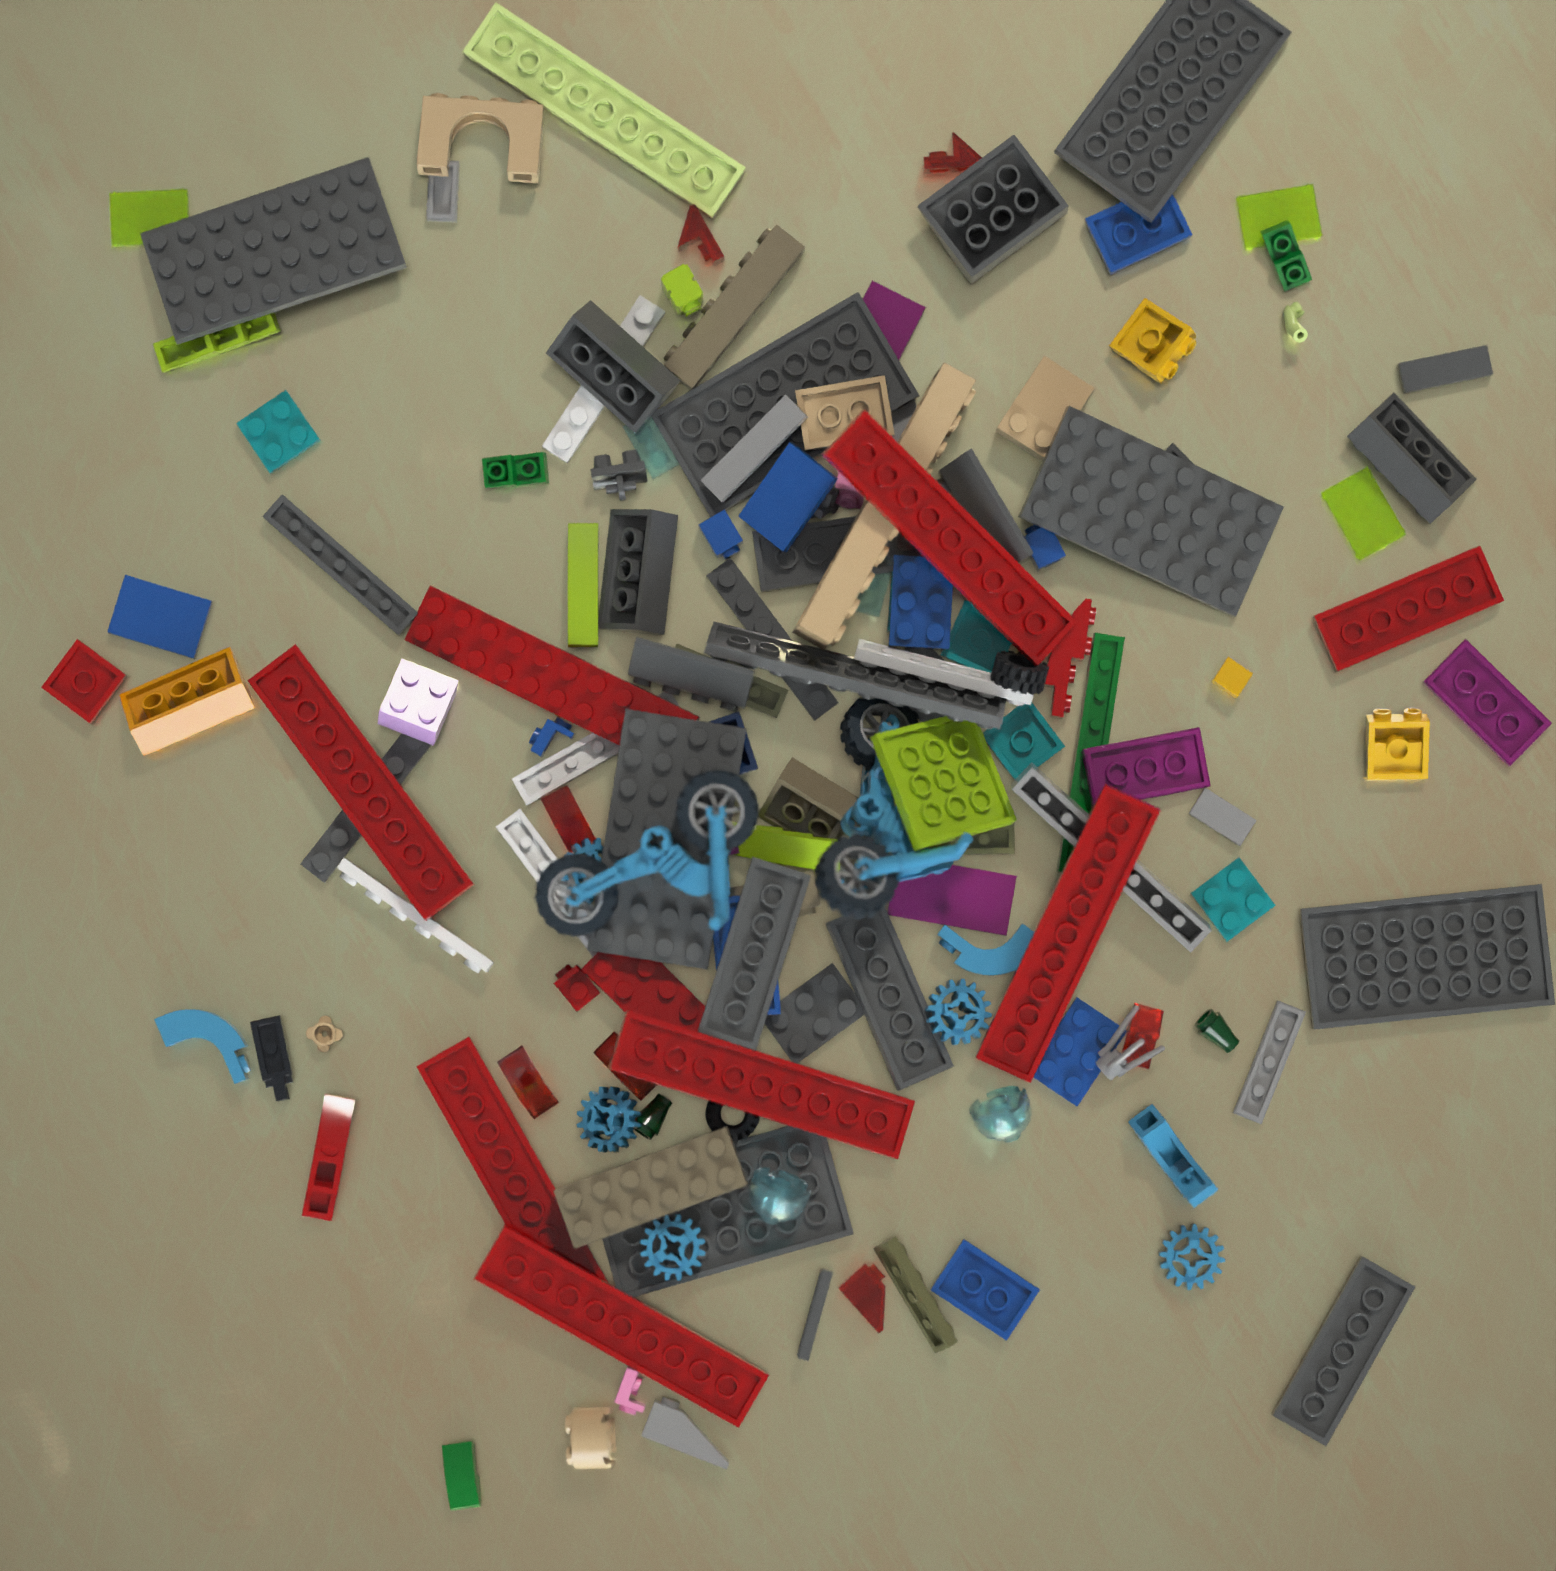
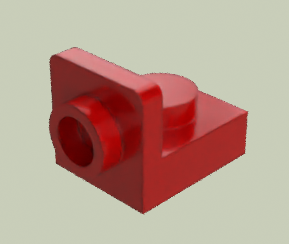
M568 964L555 974L558 980L553 984L576 1012L600 994V991L581 970L579 965H575L572 968Z

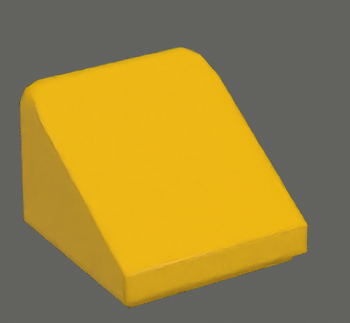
M1227 657L1211 682L1236 699L1253 673L1230 657Z

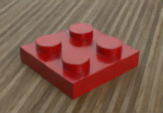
M77 639L41 688L92 724L127 675Z

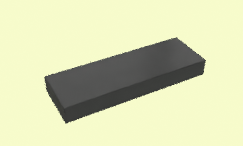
M1487 345L1397 364L1404 394L1493 375Z
M820 1269L797 1352L799 1359L809 1361L833 1275L832 1270Z

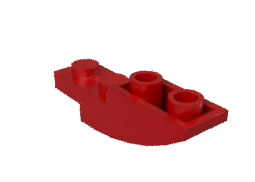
M1086 598L1071 616L1077 623L1050 652L1047 661L1049 671L1044 685L1045 687L1054 688L1050 718L1062 719L1064 712H1070L1072 695H1067L1068 683H1074L1076 665H1071V660L1082 661L1084 654L1090 655L1092 637H1087L1088 625H1094L1096 607H1091L1092 599Z
M325 1094L302 1216L332 1221L355 1099Z

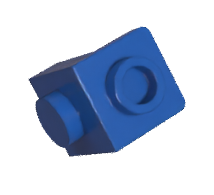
M558 717L554 722L547 719L543 728L537 727L532 734L529 743L533 746L530 751L543 757L556 732L573 740L575 733L570 731L572 725Z

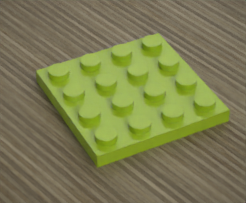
M944 716L876 733L871 737L872 744L914 851L959 839L963 833L974 835L1008 826L1017 821L981 727L976 723L967 720L962 722L953 721Z

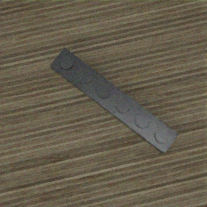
M283 494L262 516L398 636L404 632L418 614L413 607Z
M731 558L706 575L746 630L792 641ZM789 675L782 677L814 721L839 703L825 684L817 682L815 684H807L800 681L799 678Z
M401 733L382 760L398 782L402 784L432 745ZM343 810L300 864L324 883L362 836Z

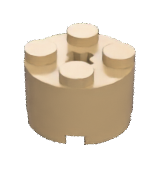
M612 1407L574 1408L573 1413L570 1415H566V1434H571V1446H567L566 1449L568 1465H574L575 1469H606L614 1467L615 1460H609L610 1453H616L615 1418H609L608 1414L613 1412Z

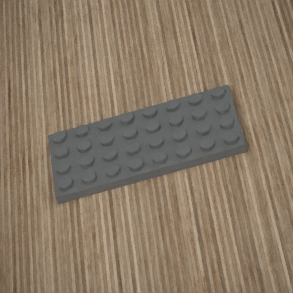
M1166 0L1059 143L1054 153L1152 223L1292 32L1248 0Z
M369 157L140 233L177 345L407 268Z
M857 292L661 407L651 417L708 514L712 517L753 495L789 442L795 444L813 459L823 454L827 449L805 451L800 425L724 502H721L701 481L785 395H788L797 404L795 390L885 375L891 413L918 398L919 394L861 295Z
M1067 406L1018 517L1221 612L1236 617L1284 506L1078 409Z
M626 709L601 863L603 862L609 869L619 860L638 852L642 845V836L646 830L661 825L671 831L675 845L680 843L695 860L703 864H710V855L707 854V851L691 844L680 831L678 820L676 819L677 800L684 786L694 777L704 772L723 770L739 776L747 728ZM713 789L717 803L722 801L728 792L727 790ZM708 791L703 793L697 800L709 806L713 805ZM731 794L726 802L728 808L734 807L735 797L733 794ZM695 806L696 820L706 816V809ZM732 812V813H728V815H727V818H728L731 822H732L733 812ZM709 819L700 824V826L708 832ZM652 832L653 839L649 842L652 847L658 845L662 849L661 843L665 838L662 834L657 836ZM659 871L616 883L618 887L617 907L610 920L603 927L589 935L587 950L708 969L714 930L709 926V921L714 917V900H712L711 893L703 896H692L671 885ZM599 896L595 898L594 909L598 904Z
M1542 884L1300 909L1313 1030L1555 1005Z
M786 1126L733 1141L748 1184L668 1214L671 1221H675L677 1214L681 1215L682 1223L692 1219L690 1226L692 1230L697 1227L701 1228V1231L696 1235L697 1238H704L706 1241L699 1245V1249L706 1251L705 1255L697 1256L696 1258L701 1262V1266L692 1265L693 1274L691 1276L685 1271L681 1272V1280H677L675 1274H671L669 1280H665V1272L662 1271L657 1276L653 1275L656 1267L652 1265L646 1268L645 1264L649 1257L640 1255V1252L647 1249V1246L641 1244L640 1240L649 1238V1235L644 1230L646 1228L655 1229L653 1220L602 1238L615 1286L627 1294L636 1297L853 1235V1229L827 1138ZM664 1216L656 1218L661 1224L664 1223ZM667 1227L671 1234L681 1235L686 1232L678 1227ZM658 1235L653 1240V1254L661 1246V1240ZM664 1235L668 1244L665 1251L667 1253L673 1252L682 1259L678 1251V1247L681 1245L680 1242L673 1243L671 1239L669 1240ZM693 1241L685 1247L684 1254L688 1260H690L693 1254ZM665 1259L661 1262L666 1267H679L673 1260Z

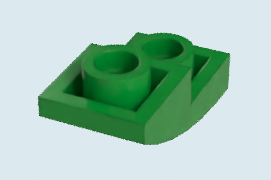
M1288 220L1260 231L1284 291L1313 280L1304 255L1299 248L1291 223Z
M545 452L482 458L486 489L549 483L547 455Z
M473 1442L442 1445L444 1474L450 1510L481 1507L480 1479L476 1474L475 1446Z

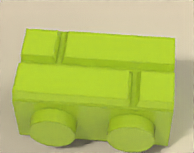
M682 264L662 275V289L668 300H670L677 316L685 315L688 318L702 310L703 292L697 281L694 280V275L687 264Z

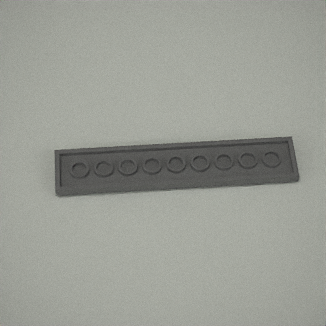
M713 621L704 654L710 655L712 659L722 662L730 660L738 662L741 666L748 669H756L758 667L769 670L771 674L784 677L789 675L797 677L800 681L807 684H815L816 682L825 684L832 690L856 692L859 696L866 699H884L894 706L902 707L907 705L915 707L925 714L939 713L947 715L953 721H971L984 729H1000L1004 717L1005 698L997 696L986 698L980 696L977 691L966 688L965 690H955L950 688L947 683L939 681L935 683L920 680L918 676L909 673L906 675L894 674L889 671V668L878 665L874 668L862 665L859 660H855L853 656L825 649L822 650L817 647Z

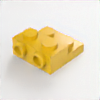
M1144 298L1109 346L1111 350L1133 363L1138 370L1162 384L1165 378L1170 380L1174 377L1178 370V364L1176 363L1182 355L1188 356L1196 346V340L1194 339L1197 336L1192 327Z
M1408 708L1404 710L1403 714H1392V711L1388 709H1376L1373 711V715H1366L1367 780L1428 779L1430 721L1427 714H1422L1420 709Z

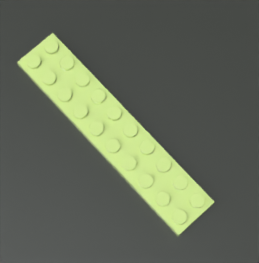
M498 3L493 5L462 51L465 56L533 101L542 104L545 109L712 219L746 170V167Z

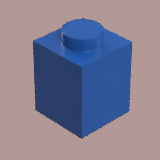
M725 509L699 524V529L717 559L723 556L726 560L741 551L739 546L743 544V540Z
M1035 524L1024 530L1026 533L1024 537L1033 551L1030 559L1037 572L1065 558L1066 554L1054 533Z

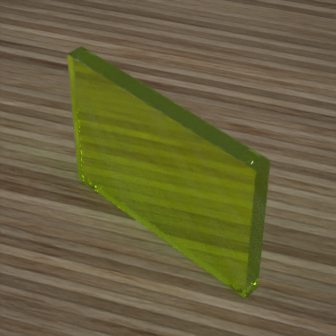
M1313 184L1236 197L1245 250L1266 247L1260 231L1286 220L1291 223L1297 241L1322 237Z
M188 189L109 193L113 247L144 245L140 233L189 217Z
M1368 466L1321 492L1322 498L1327 503L1352 547L1355 557L1359 561L1406 535L1405 529L1401 526Z

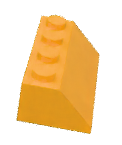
M231 647L119 694L130 732L143 756L159 751L163 747L186 739L193 734L214 727L223 721L237 715H242L255 708L250 691Z

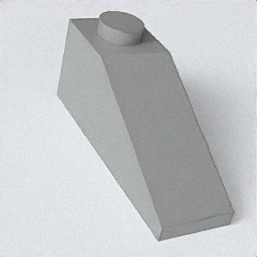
M663 1397L661 1401L655 1399L642 1432V1437L727 1469L729 1460L687 1413L678 1408L680 1403Z

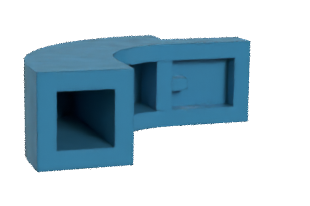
M1021 924L1004 945L990 950L972 946L946 925L941 928L937 936L941 938L939 944L951 954L955 950L960 953L953 962L958 967L980 975H1001L1017 969L1034 932L1026 925Z
M187 1009L174 1011L154 1019L166 1047H171L190 1038L206 1039L212 1042L222 1053L234 1084L249 1079L247 1072L251 1071L249 1063L244 1054L239 1056L238 1050L247 1047L248 1044L241 1032L225 1018L209 1011Z
M1153 1104L1128 1121L1160 1168L1193 1208L1218 1191L1215 1184L1193 1159L1168 1122Z

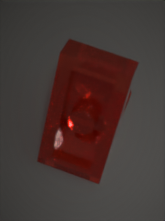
M952 132V155L947 156L945 151L930 152L929 157L923 158V174L964 172L982 157L957 134Z
M693 204L689 207L678 244V252L700 241L701 244L697 248L704 261L711 260L712 264L716 266L725 261L724 254L696 205Z
M1134 1003L1133 1007L1137 1005L1139 1010L1128 1025L1121 1053L1141 1038L1145 1042L1126 1058L1127 1064L1154 1050L1156 1041L1159 1040L1163 1010ZM1152 1058L1138 1065V1067L1149 1069Z

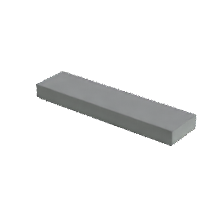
M785 395L701 481L721 502H724L808 416L788 395Z
M1276 1001L1232 1113L1262 1124L1306 1011L1281 1001Z

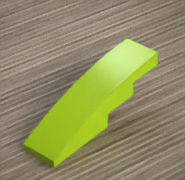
M274 312L178 345L173 335L154 343L153 347L161 370L165 373L258 341L280 332L281 329Z
M568 523V647H598V523Z
M756 825L751 836L738 846L740 853L734 855L750 859L755 857L771 863L815 869L819 863V857L831 843L836 842L838 839L812 837L813 834L783 831L781 827Z

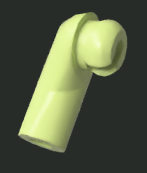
M1294 302L1290 306L1287 305L1283 310L1286 332L1296 342H1303L1306 340L1308 333L1297 320L1304 315V311L1301 309L1302 306L1298 302Z

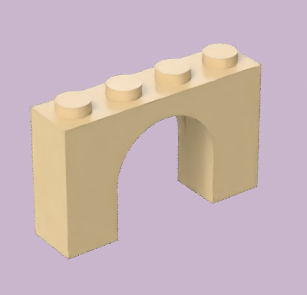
M442 93L423 96L417 155L418 174L448 177L451 145L455 135L468 124L488 122L501 128L510 141L507 166L508 181L538 183L544 124V107L542 104H538V102L533 100H522L520 103L508 102L504 98H492L490 101L478 100L477 97L464 95L460 98H448L447 95Z

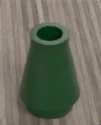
M1213 1009L1207 1010L1195 1023L1198 1034L1222 1048L1226 1053L1231 1052L1240 1041L1234 1035L1220 1012H1215Z
M658 1093L640 1111L641 1115L635 1118V1122L641 1124V1127L634 1128V1130L648 1140H651L654 1135L658 1136L668 1110L673 1103Z

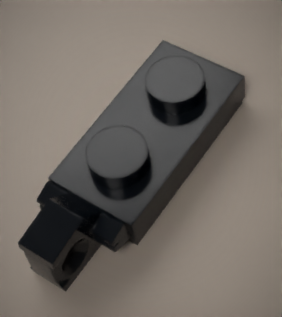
M281 1015L251 1021L250 1025L262 1081L265 1082L266 1088L273 1087L276 1102L288 1100L290 1097L287 1084L293 1083V1070Z

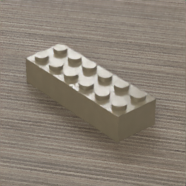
M728 1126L560 1187L554 1190V1194L573 1246L578 1248L746 1186L748 1181Z

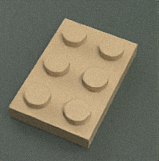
M885 375L795 390L797 405L808 416L801 424L805 451L828 448L863 410H866L892 437L895 436Z

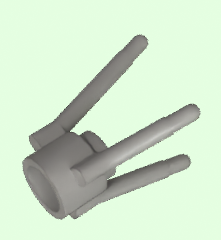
M1137 1005L1125 1017L1106 1046L1098 1052L1101 1057L1095 1063L1109 1080L1114 1079L1116 1076L1122 1077L1127 1071L1165 1050V1047L1161 1045L1126 1064V1058L1144 1044L1145 1041L1141 1038L1123 1053H1120L1116 1048L1111 1052L1115 1043L1138 1012L1139 1006Z

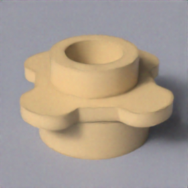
M322 1016L318 1024L307 1029L306 1036L308 1039H313L320 1052H327L332 1043L342 1039L343 1033L340 1029L334 1027L330 1017ZM323 1031L327 1032L326 1037L322 1036Z

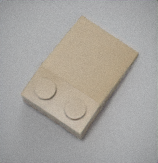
M1044 356L998 425L996 433L1043 462L1066 407L1071 406L1081 411L1095 388Z

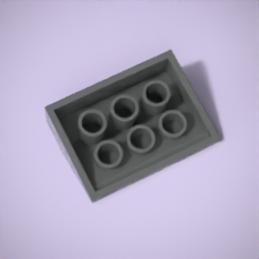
M1012 135L917 207L952 260L972 284L1066 215L1069 205L1017 137Z

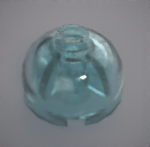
M1008 1086L993 1090L986 1094L990 1099L981 1104L979 1099H977L971 1105L969 1113L974 1125L981 1134L991 1140L1015 1141L1021 1136L1020 1133L1027 1128L1031 1121L1032 1108L1026 1089L1023 1088L1020 1091L1018 1086Z
M770 1168L756 1169L751 1178L748 1192L751 1206L761 1215L763 1221L770 1224L794 1220L804 1211L811 1195V1190L807 1191L808 1184L804 1180L783 1170H779L778 1175L769 1173Z

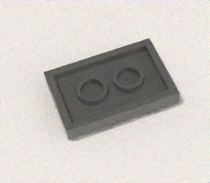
M832 963L780 1001L781 1014L767 1015L764 1024L791 1061L799 1063L862 1017L864 1012L856 994Z

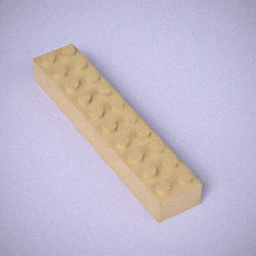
M945 362L934 374L897 441L930 475L933 471L929 467L930 463H935L947 446V442L943 441L944 437L947 436L949 438L962 418L958 415L959 410L963 412L976 393V390L972 389L976 380ZM865 499L792 631V633L822 650L829 645L834 646L840 640L846 629L842 622L844 619L848 620L850 616H853L861 601L856 598L858 593L863 594L868 589L875 576L871 572L873 566L877 568L882 563L890 549L886 546L887 541H892L899 533L867 499Z

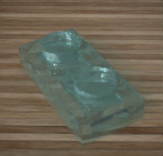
M652 417L636 433L628 426H623L626 435L641 460H644L645 467L653 480L679 465Z
M885 556L882 562L888 563L887 566H892L894 558ZM891 572L875 575L868 589L863 594L858 593L856 598L861 601L856 612L879 618Z

